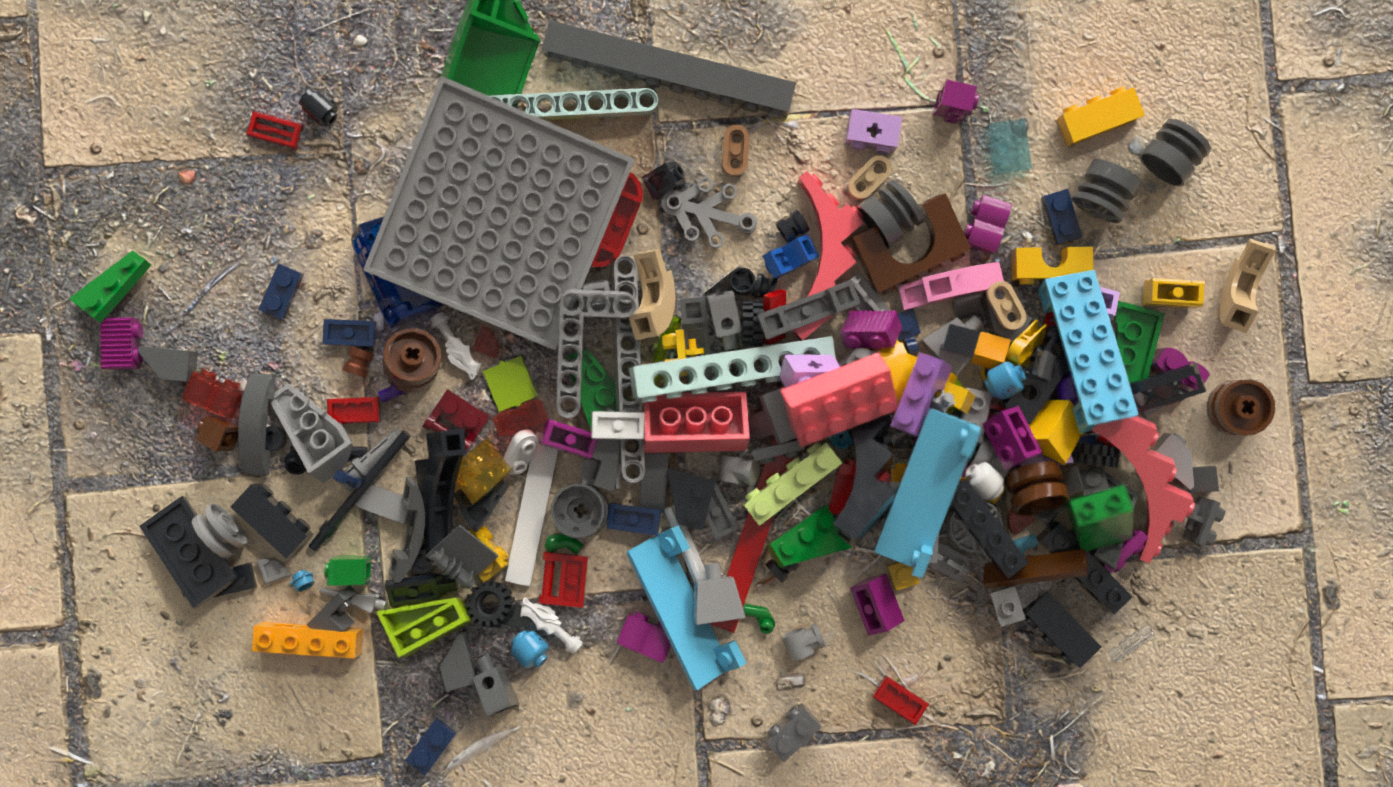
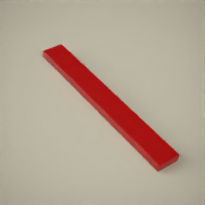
M775 436L773 437L771 445L777 444ZM783 454L775 456L774 462L764 464L756 488L760 491L767 486L765 481L777 472L781 475L788 470L786 465L794 457L785 458ZM748 511L727 573V576H731L735 580L742 607L750 589L774 515L759 526ZM739 619L712 622L710 625L735 633Z

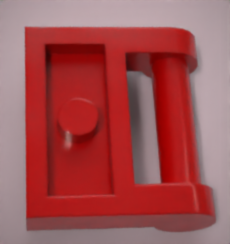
M543 552L542 559L545 560L542 594L539 595L538 603L583 608L589 556ZM555 561L562 562L559 596L552 595Z

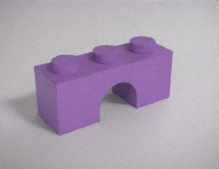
M919 353L892 421V427L901 432L919 437L934 394L937 390H944L952 369L949 364L941 359Z

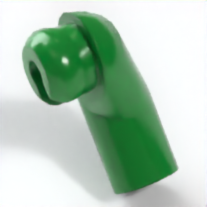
M562 533L550 535L544 544L548 552L553 553L557 549L566 547L576 555L584 545L576 538Z
M744 603L743 610L745 616L755 618L762 633L770 634L773 632L775 620L769 609L763 606Z

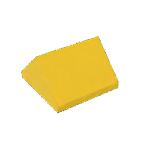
M1047 400L1032 423L1028 425L1042 451L1041 454L1065 465L1082 433L1078 431L1072 410L1074 405L1070 400Z

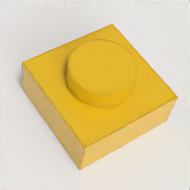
M901 562L887 565L895 591L920 583L918 577L912 575L913 567Z

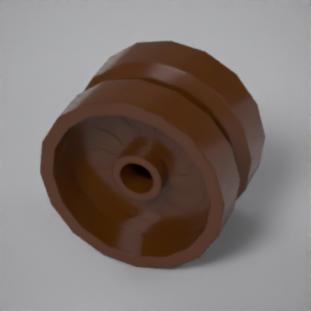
M417 328L403 329L394 333L386 342L383 351V374L388 383L397 390L407 393L420 392L428 388L436 380L441 361L440 346L436 339L428 332Z
M1252 379L1232 380L1219 384L1210 393L1207 401V415L1212 425L1220 432L1228 435H1255L1262 432L1270 425L1275 414V400L1271 391L1262 383Z
M1046 461L1029 464L1013 470L1005 476L1004 480L1007 491L1014 495L1011 498V505L1016 515L1031 516L1042 514L1062 507L1069 502L1070 496L1067 486L1060 483L1064 476L1058 462Z

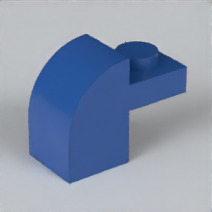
M808 234L762 255L765 267L772 274L773 278L785 276L820 257Z

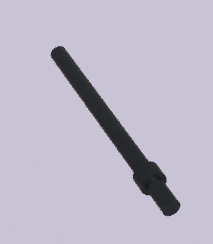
M403 430L363 478L364 482L361 488L354 489L330 520H325L319 528L320 532L309 544L312 550L317 551L327 538H331L335 534L340 522L409 440L411 435Z

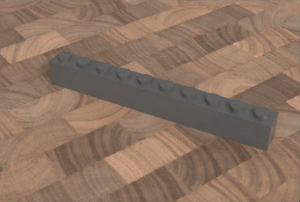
M549 20L542 47L544 56H547L549 61L555 63H562L563 60L571 62L573 67L579 69L591 67L603 75L619 74L621 75L620 78L634 82L635 79L645 81V84L650 87L659 88L662 85L670 87L669 90L674 93L684 94V91L694 93V97L702 100H708L710 97L719 100L718 103L725 106L737 104L743 106V109L754 113L758 112V110L768 112V116L782 119V116H788L796 82L552 20Z

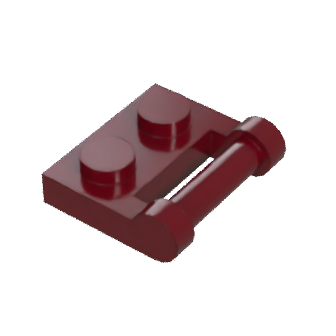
M447 389L422 427L434 432L449 430L437 422L439 417L443 416L461 429L464 428V431L469 433L465 439L467 453L490 419V416Z

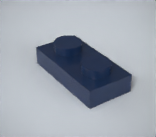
M1065 189L1042 196L1055 244L1058 245L1081 238L1082 234L1069 190Z
M278 263L258 310L285 320L304 274Z
M324 319L322 344L375 347L377 322Z
M610 503L607 529L658 535L661 510Z
M436 718L405 761L425 776L457 732Z

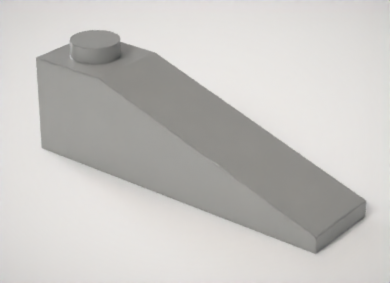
M289 383L274 393V400L269 399L273 409L308 473L325 483L335 475L337 470L345 468L353 448L351 439L339 422Z

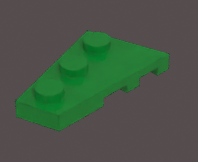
M132 250L69 299L101 323L152 264Z
M1118 301L1116 315L1114 316L1115 337L1128 382L1131 383L1149 376L1165 313Z
M588 349L582 350L580 405L589 429H591V412H603L605 407L616 412L615 383ZM577 352L565 356V358L569 360L574 359L577 356ZM569 373L571 381L574 383L576 377ZM622 394V395H623V398H624L626 401L629 402V400L625 397V395Z
M826 505L820 507L766 545L779 568L853 548L834 533L833 523L835 518Z

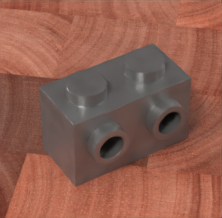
M803 703L798 707L796 705L793 706L785 714L786 718L779 724L775 723L766 732V744L783 762L822 728L819 720Z

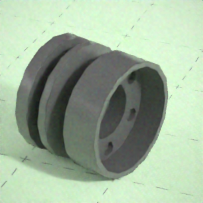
M1169 118L1156 133L1157 140H1151L1139 156L1143 165L1156 177L1168 184L1181 187L1193 175L1194 166L1200 165L1203 162V158L1207 157L1211 152V146L1208 140L1194 127L1183 121Z
M1093 159L1084 175L1089 183H1081L1078 186L1079 192L1074 194L1072 201L1077 207L1093 217L1111 223H1120L1124 217L1123 212H1126L1129 208L1125 200H1132L1141 185V180L1134 173L1116 163L1103 159Z
M893 179L886 184L887 189L881 187L878 190L882 202L870 196L857 206V209L863 215L862 220L868 228L877 226L888 249L903 238L899 226L911 232L914 230V225L919 226L925 221L913 196Z
M571 484L562 488L555 495L551 505V518L555 527L564 535L572 538L590 537L599 533L606 526L610 505L606 496L598 488L587 484ZM584 504V508L588 509V514H583L581 518V513L577 512V507H582Z

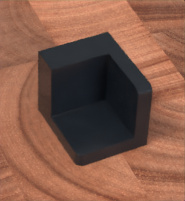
M950 324L944 344L940 345L939 350L968 358L973 357L980 331Z

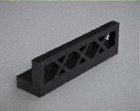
M1197 362L1129 383L1132 395L1142 393L1148 396L1143 406H1136L1138 413L1207 392ZM1191 376L1195 377L1198 389L1191 391L1179 387L1182 379ZM1167 385L1174 389L1169 398L1162 399L1154 395L1156 388ZM1177 390L1180 391V392H1182V394H1178V395H1175V396H1174V394H1175V392H1176ZM1151 398L1157 400L1156 402L1149 403Z

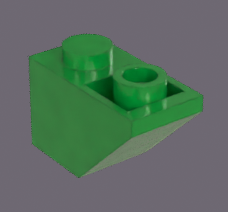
M342 554L329 559V563H326L324 569V577L328 578L327 585H365L369 583L372 557Z

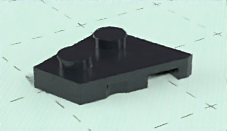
M495 465L454 493V497L470 528L475 533L479 531L509 488L500 470Z

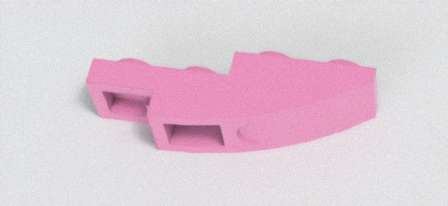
M995 262L923 277L922 280L899 285L898 288L904 311L973 293L987 292L991 284L1004 280L1000 264Z

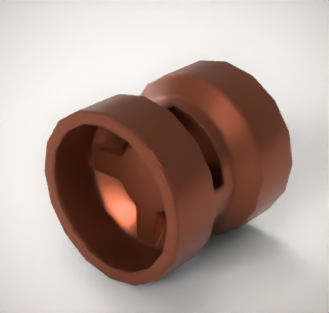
M350 346L348 354L351 359L344 363L342 370L367 378L369 370L366 363L372 362L375 354Z

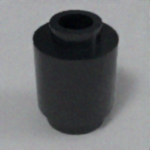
M310 89L299 100L302 111L321 127L325 125L330 126L338 117V108L319 91L315 92L313 89Z

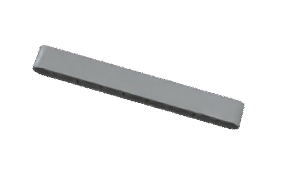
M620 256L611 266V291H619L621 288L627 289L636 302V310H638L637 265L632 257ZM618 264H626L629 267V274H621L618 271ZM620 299L617 302V308L622 311L629 309L631 306L630 300ZM612 317L616 412L643 413L641 398L628 402L622 395L624 389L632 390L630 376L624 375L621 368L625 363L630 364L632 367L641 365L640 339L635 340L631 324L624 325L621 323L620 318ZM627 338L632 342V349L630 351L624 350L621 347V339ZM619 439L620 479L625 483H636L644 477V439H631L636 443L634 453H629L625 449L624 445L628 439ZM628 465H633L637 469V476L634 479H630L626 475L625 471Z

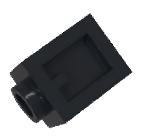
M676 162L664 163L641 177L653 200L658 199L676 187L686 184L684 179L685 173Z

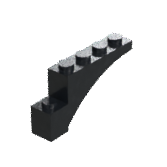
M464 428L426 433L429 459L415 460L417 484L425 510L424 543L426 554L452 532L455 486L463 456L467 454Z

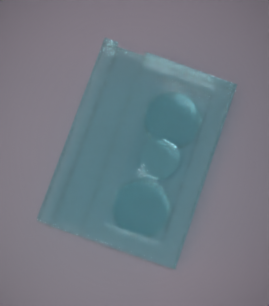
M1025 118L1015 121L988 123L987 133L993 174H1005L1032 169Z

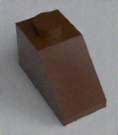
M206 416L197 427V433L199 434L196 440L216 452L233 451L238 439V425L215 416Z

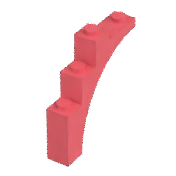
M806 171L799 177L798 183L811 202L820 231V260L817 275L807 295L808 297L836 286L834 281L857 263L854 259L856 257L854 251L848 245L843 246L841 243L859 229L864 222L861 220L863 215L855 206L851 208L847 203L843 208L839 209L837 207L839 205L837 199L831 193L827 195L821 188L823 186L821 180L814 173L810 175ZM833 315L794 329L792 332L800 341H803Z
M1136 416L1097 424L1091 430L1105 437L1123 452L1135 467L1143 483L1147 505L1144 534L1148 539L1144 542L1145 546L1138 552L1140 560L1150 564L1152 558H1156L1161 551L1162 543L1160 542L1164 534L1168 535L1173 527L1172 519L1182 523L1185 517H1189L1195 506L1194 500L1189 492L1167 484V481L1172 482L1177 471L1173 458L1149 449V446L1153 447L1159 436L1155 423Z

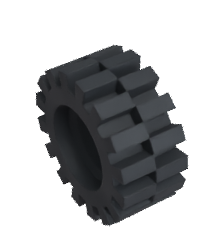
M742 301L743 347H763V331L756 316L764 313L763 301Z
M1077 443L1072 451L1073 463L1118 468L1120 449L1112 446Z
M487 580L485 583H477L478 587H472L470 589L472 594H467L466 597L469 599V603H465V607L469 608V611L466 613L472 617L470 620L479 626L497 628L500 627V624L505 625L508 622L506 619L513 616L511 610H515V606L512 605V602H515V597L511 596L513 592L507 589L506 585L499 582ZM493 594L499 600V607L493 614H487L482 608V602L486 596Z

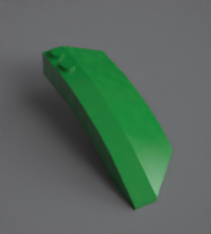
M468 0L450 46L441 76L487 96L521 94L541 41L537 33L533 32L528 22L529 18L520 0Z

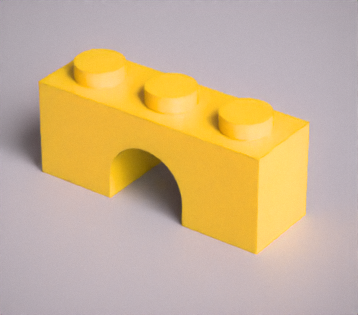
M1042 247L1015 248L1011 250V281H1019V285H1034L1035 280H1045L1094 270L1093 247H1067L1062 249L1061 262L1057 268L1050 267L1044 262Z

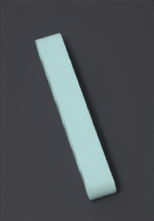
M648 88L489 96L512 107L518 102H523L527 106L526 113L542 120L650 115L655 112L658 104L657 94ZM644 96H649L654 103L651 107L645 108L641 106L639 100ZM619 97H623L628 101V106L624 109H619L614 105V101ZM592 99H600L603 102L602 108L599 110L591 109L589 102ZM567 100L577 102L578 106L574 111L570 112L564 109L563 106ZM542 101H549L552 104L549 112L543 113L538 110V106Z

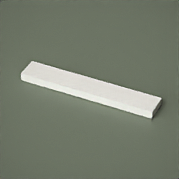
M536 432L535 435L538 438V445L528 468L505 578L507 582L531 586L559 453V450L540 445L539 440L542 434L540 432Z

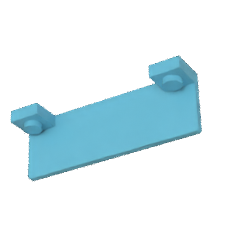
M1090 270L1045 279L1039 287L1038 293L1044 313L1053 312L1063 344L1079 399L1078 404L1072 409L1079 433L1089 432L1097 424L1136 417L1138 411L1095 271Z
M929 409L876 545V553L913 567L912 575L923 578L932 555L933 545L960 477L979 437L980 426L940 411Z
M678 525L628 550L626 554L693 690H699L722 673L741 668L746 664V661L736 640L720 645L709 623L697 625L693 622L694 591L676 557L677 554L688 550L690 547Z

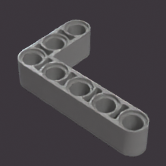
M570 289L561 295L556 407L557 412L562 417L572 418L577 415L580 409L583 316L629 317L636 310V302L630 293L625 291ZM569 296H575L579 300V305L573 309L568 308L564 304L565 299ZM595 297L603 298L605 300L604 307L599 310L592 308L590 305L592 299ZM622 298H627L631 301L630 308L625 311L617 308V302ZM568 322H574L577 324L578 330L574 334H567L563 329L564 325ZM567 348H573L577 351V356L574 359H566L563 356V351ZM565 374H573L576 377V381L571 385L563 383L562 377ZM565 399H571L575 402V406L570 410L562 408L561 403Z

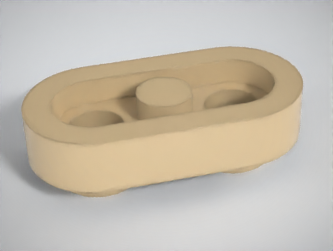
M882 155L872 157L850 179L848 183L849 194L857 200L868 198L891 174L892 165L889 159ZM874 166H880L882 173H875ZM856 184H863L865 190L859 192L856 189Z
M997 281L991 284L987 289L986 297L1001 326L1007 330H1015L1022 327L1026 321V312L1012 286L1005 281ZM997 290L1002 291V299L996 298L995 292ZM1008 313L1015 315L1014 322H1010L1007 319Z

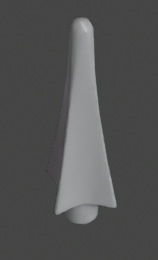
M943 390L936 399L932 400L930 409L946 413L947 408L955 405L953 395L951 393L945 394Z
M325 588L319 590V593L333 598L340 592ZM355 593L350 598L351 605L371 614L373 611L386 610L388 602L379 600L381 594Z

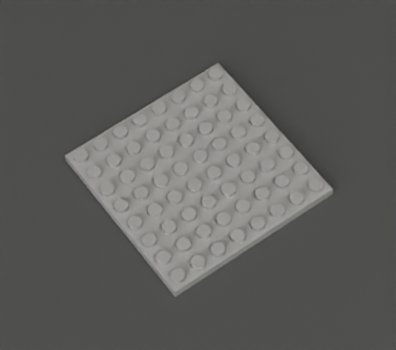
M441 76L363 270L556 351L559 343L561 295L566 290L582 289L635 159ZM567 297L564 301L566 307L573 309L577 297Z

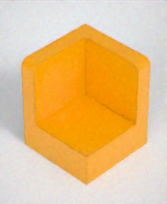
M981 332L972 363L989 369L1004 363L1011 340Z

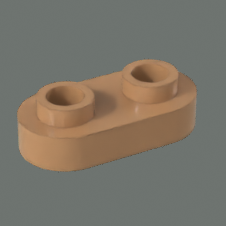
M733 125L724 134L722 167L727 175L738 177L747 169L749 133L745 127ZM735 135L740 136L741 142L734 143L732 137ZM731 161H738L740 166L732 168L730 166Z

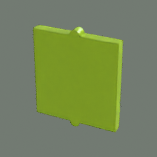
M522 356L506 362L500 361L499 365L483 371L499 412L514 406L520 407L521 403L538 397Z

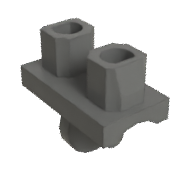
M1198 496L1192 514L1189 517H1185L1188 520L1184 527L1186 530L1183 539L1203 546L1205 544H1214L1217 535L1215 531L1211 530L1214 521L1221 522L1226 513L1220 507L1221 503Z

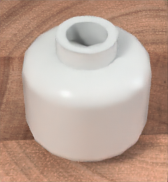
M986 462L978 465L973 464L967 469L966 480L982 501L994 500L1001 494L1004 488L1003 476Z

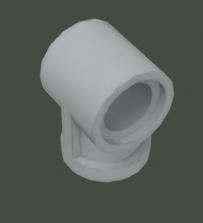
M722 455L718 480L738 484L745 482L746 485L753 486L759 477V463L754 460L747 462L746 458Z
M816 623L812 624L811 628L807 630L803 627L782 636L791 661H797L810 656L817 647H820V649L825 647L824 640Z

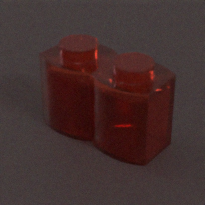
M202 368L201 372L193 371L181 399L228 419L234 418L244 393V389L239 388L241 383L226 378L224 382L216 378L217 373Z
M530 400L520 405L517 409H508L494 416L493 422L499 436H513L526 427H536L545 423L550 416L544 401Z

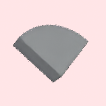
M265 558L257 560L265 584L291 575L287 566L276 559Z

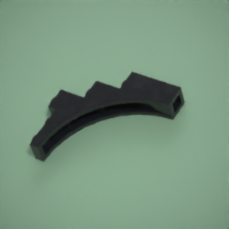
M891 413L847 429L855 452L856 474L851 494L845 508L833 523V529L835 534L853 548L858 545L894 502L893 488L883 480L878 481L893 464L891 449L882 442L878 443L891 428Z

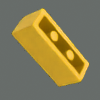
M1123 86L1109 92V97L1102 99L1101 95L1087 100V105L1080 108L1075 104L1063 109V114L1057 118V122L1067 147L1133 123L1144 117L1145 114L1135 88L1125 90Z

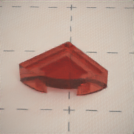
M481 326L473 350L497 359L499 346L496 337L489 329Z
M1011 507L1008 514V526L1012 535L1015 536L1035 520L1032 516L1016 515Z

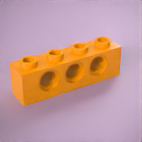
M261 622L253 627L252 652L355 659L362 654L363 628L349 627L345 631L339 632L311 629L307 624Z

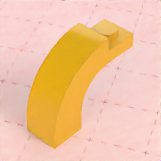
M897 339L894 348H872V350L880 352V356L891 371L897 405L899 406L913 370L903 343H899ZM896 411L891 412L892 420L894 419Z

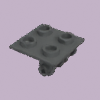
M461 525L456 527L426 554V557L431 560L432 565L438 566L445 575L449 574L450 579L454 578L461 584L462 588L466 587L467 589L474 585L475 581L473 579L499 556Z

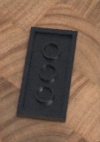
M181 496L139 527L192 608L197 609L238 580L239 576L227 559L213 552L198 536L192 525V518L197 513L187 498Z

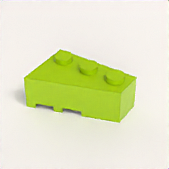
M456 597L376 611L398 658L408 657L472 622L470 620L472 617L466 613L469 610L465 607L463 598Z

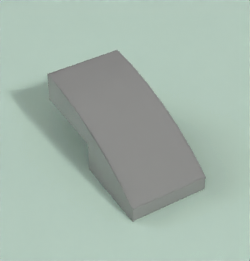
M373 484L355 505L361 509L407 524L410 510L402 502V494L388 491Z

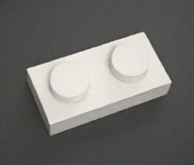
M591 412V439H644V413Z

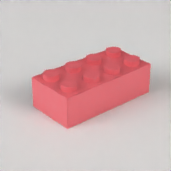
M879 353L781 390L791 430L801 447L898 409L891 371Z
M706 392L694 395L692 393H682L681 397L667 399L666 394L656 395V401L642 403L644 413V453L747 450L749 426L746 392Z

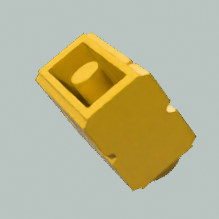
M1160 278L1145 280L1143 306L1186 309L1203 307L1204 281Z

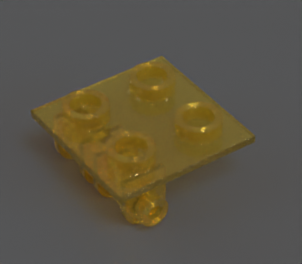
M486 438L462 459L457 483L472 504H474L511 472L512 469L490 440Z

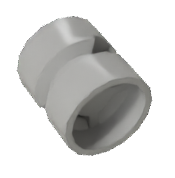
M983 437L982 443H976L974 457L968 463V466L986 462L994 467L1003 476L1004 480L1010 469H1004L991 441Z

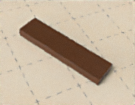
M1085 549L1025 557L1029 564L1009 579L1002 576L992 562L984 563L983 585L986 589L1087 576V553Z

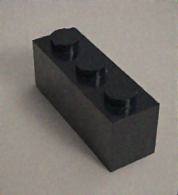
M259 483L251 484L230 507L286 559L293 557L314 535L309 530L311 528L310 525L302 518L297 519L291 514L292 509L285 502H278L272 496L273 491L263 483L261 485Z
M1041 589L1022 608L1023 613L1026 615L1024 621L1033 630L1038 628L1043 633L1041 638L1051 648L1056 646L1062 652L1059 654V657L1068 666L1074 664L1081 668L1102 648L1049 592Z

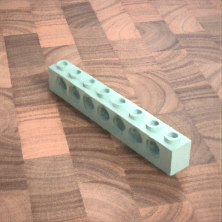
M829 336L634 366L629 368L633 398H641L643 403L656 401V395L666 394L667 399L681 397L682 391L691 390L692 395L706 393L707 387L716 386L717 391L731 389V383L741 382V386L744 387L756 385V379L762 378L766 379V383L781 381V367L778 363L781 355H803L805 352H808L810 355H833L836 360L833 338ZM756 359L763 363L761 373L754 369ZM731 363H735L739 368V373L736 377L732 376L729 372ZM706 367H711L714 371V378L711 381L707 380L704 376ZM682 370L686 371L690 376V380L686 385L682 384L679 380V374ZM657 374L661 375L665 380V384L661 389L657 388L653 382Z

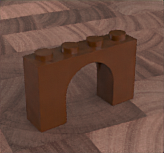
M946 193L939 194L918 204L929 230L930 242L925 254L915 262L904 264L895 260L889 254L877 226H872L849 237L868 280L876 293L888 294L897 289L896 284L903 281L907 284L920 278L919 273L926 270L928 273L934 272L943 267L942 262L949 259L951 262L957 261L965 257V251L971 249Z

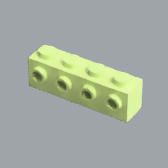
M819 441L806 450L808 455L801 460L799 457H796L786 465L788 470L781 475L778 472L765 481L767 486L760 491L758 488H755L745 496L747 501L743 504L759 526L842 464L827 442L822 444Z

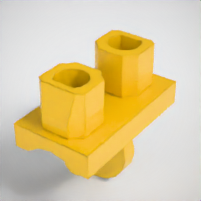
M684 329L675 330V333L662 336L663 350L677 348L678 358L665 359V362L686 359V355H690V358L698 357L697 354L705 353L704 348H697L696 339H688L689 349H686ZM682 370L680 377L688 376V373Z

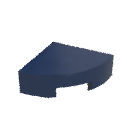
M342 469L337 470L333 477L335 481L341 484L346 483L355 489H360L364 482L363 479Z

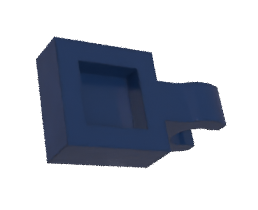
M914 309L898 313L902 330H900L897 339L898 341L903 339L906 352L910 355L920 352L914 336L921 334Z

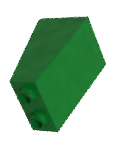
M1124 485L1075 499L1065 504L1080 549H1085L1088 552L1133 539V508Z

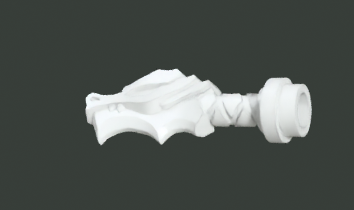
M443 312L435 315L430 319L432 322L431 326L433 329H439L447 343L444 345L447 347L445 350L448 353L447 358L451 364L464 372L466 371L473 381L478 376L477 373L482 363L475 362L470 354V345H464L461 338L455 337L453 332H451L447 324L449 323L448 315L445 316Z
M525 597L522 599L520 617L527 616L531 618L537 627V631L543 629L548 635L554 634L565 644V651L574 654L583 644L579 640L580 637L578 635L571 637L560 627L561 622L558 621L559 617L555 616V611L548 606L537 603L532 604Z

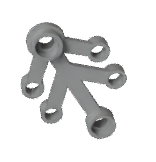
M708 177L700 178L698 184L682 193L677 190H671L662 198L663 210L667 214L677 217L684 230L686 240L694 242L699 238V230L691 225L685 212L696 215L709 238V245L712 248H720L723 245L724 238L722 234L716 231L710 219L736 225L743 234H751L757 227V219L751 213H744L739 216L713 208L725 200H732L736 197L737 188L733 184H726L722 191L699 204L689 202V200L700 193H709L712 190L713 182ZM708 181L710 187L702 189L700 186L701 182ZM733 188L734 194L727 196L725 189ZM673 198L679 201L676 207H672L669 204V201ZM748 218L752 221V225L745 227L742 221ZM688 230H695L697 235L694 238H689L687 236ZM712 237H720V244L714 245L711 242Z

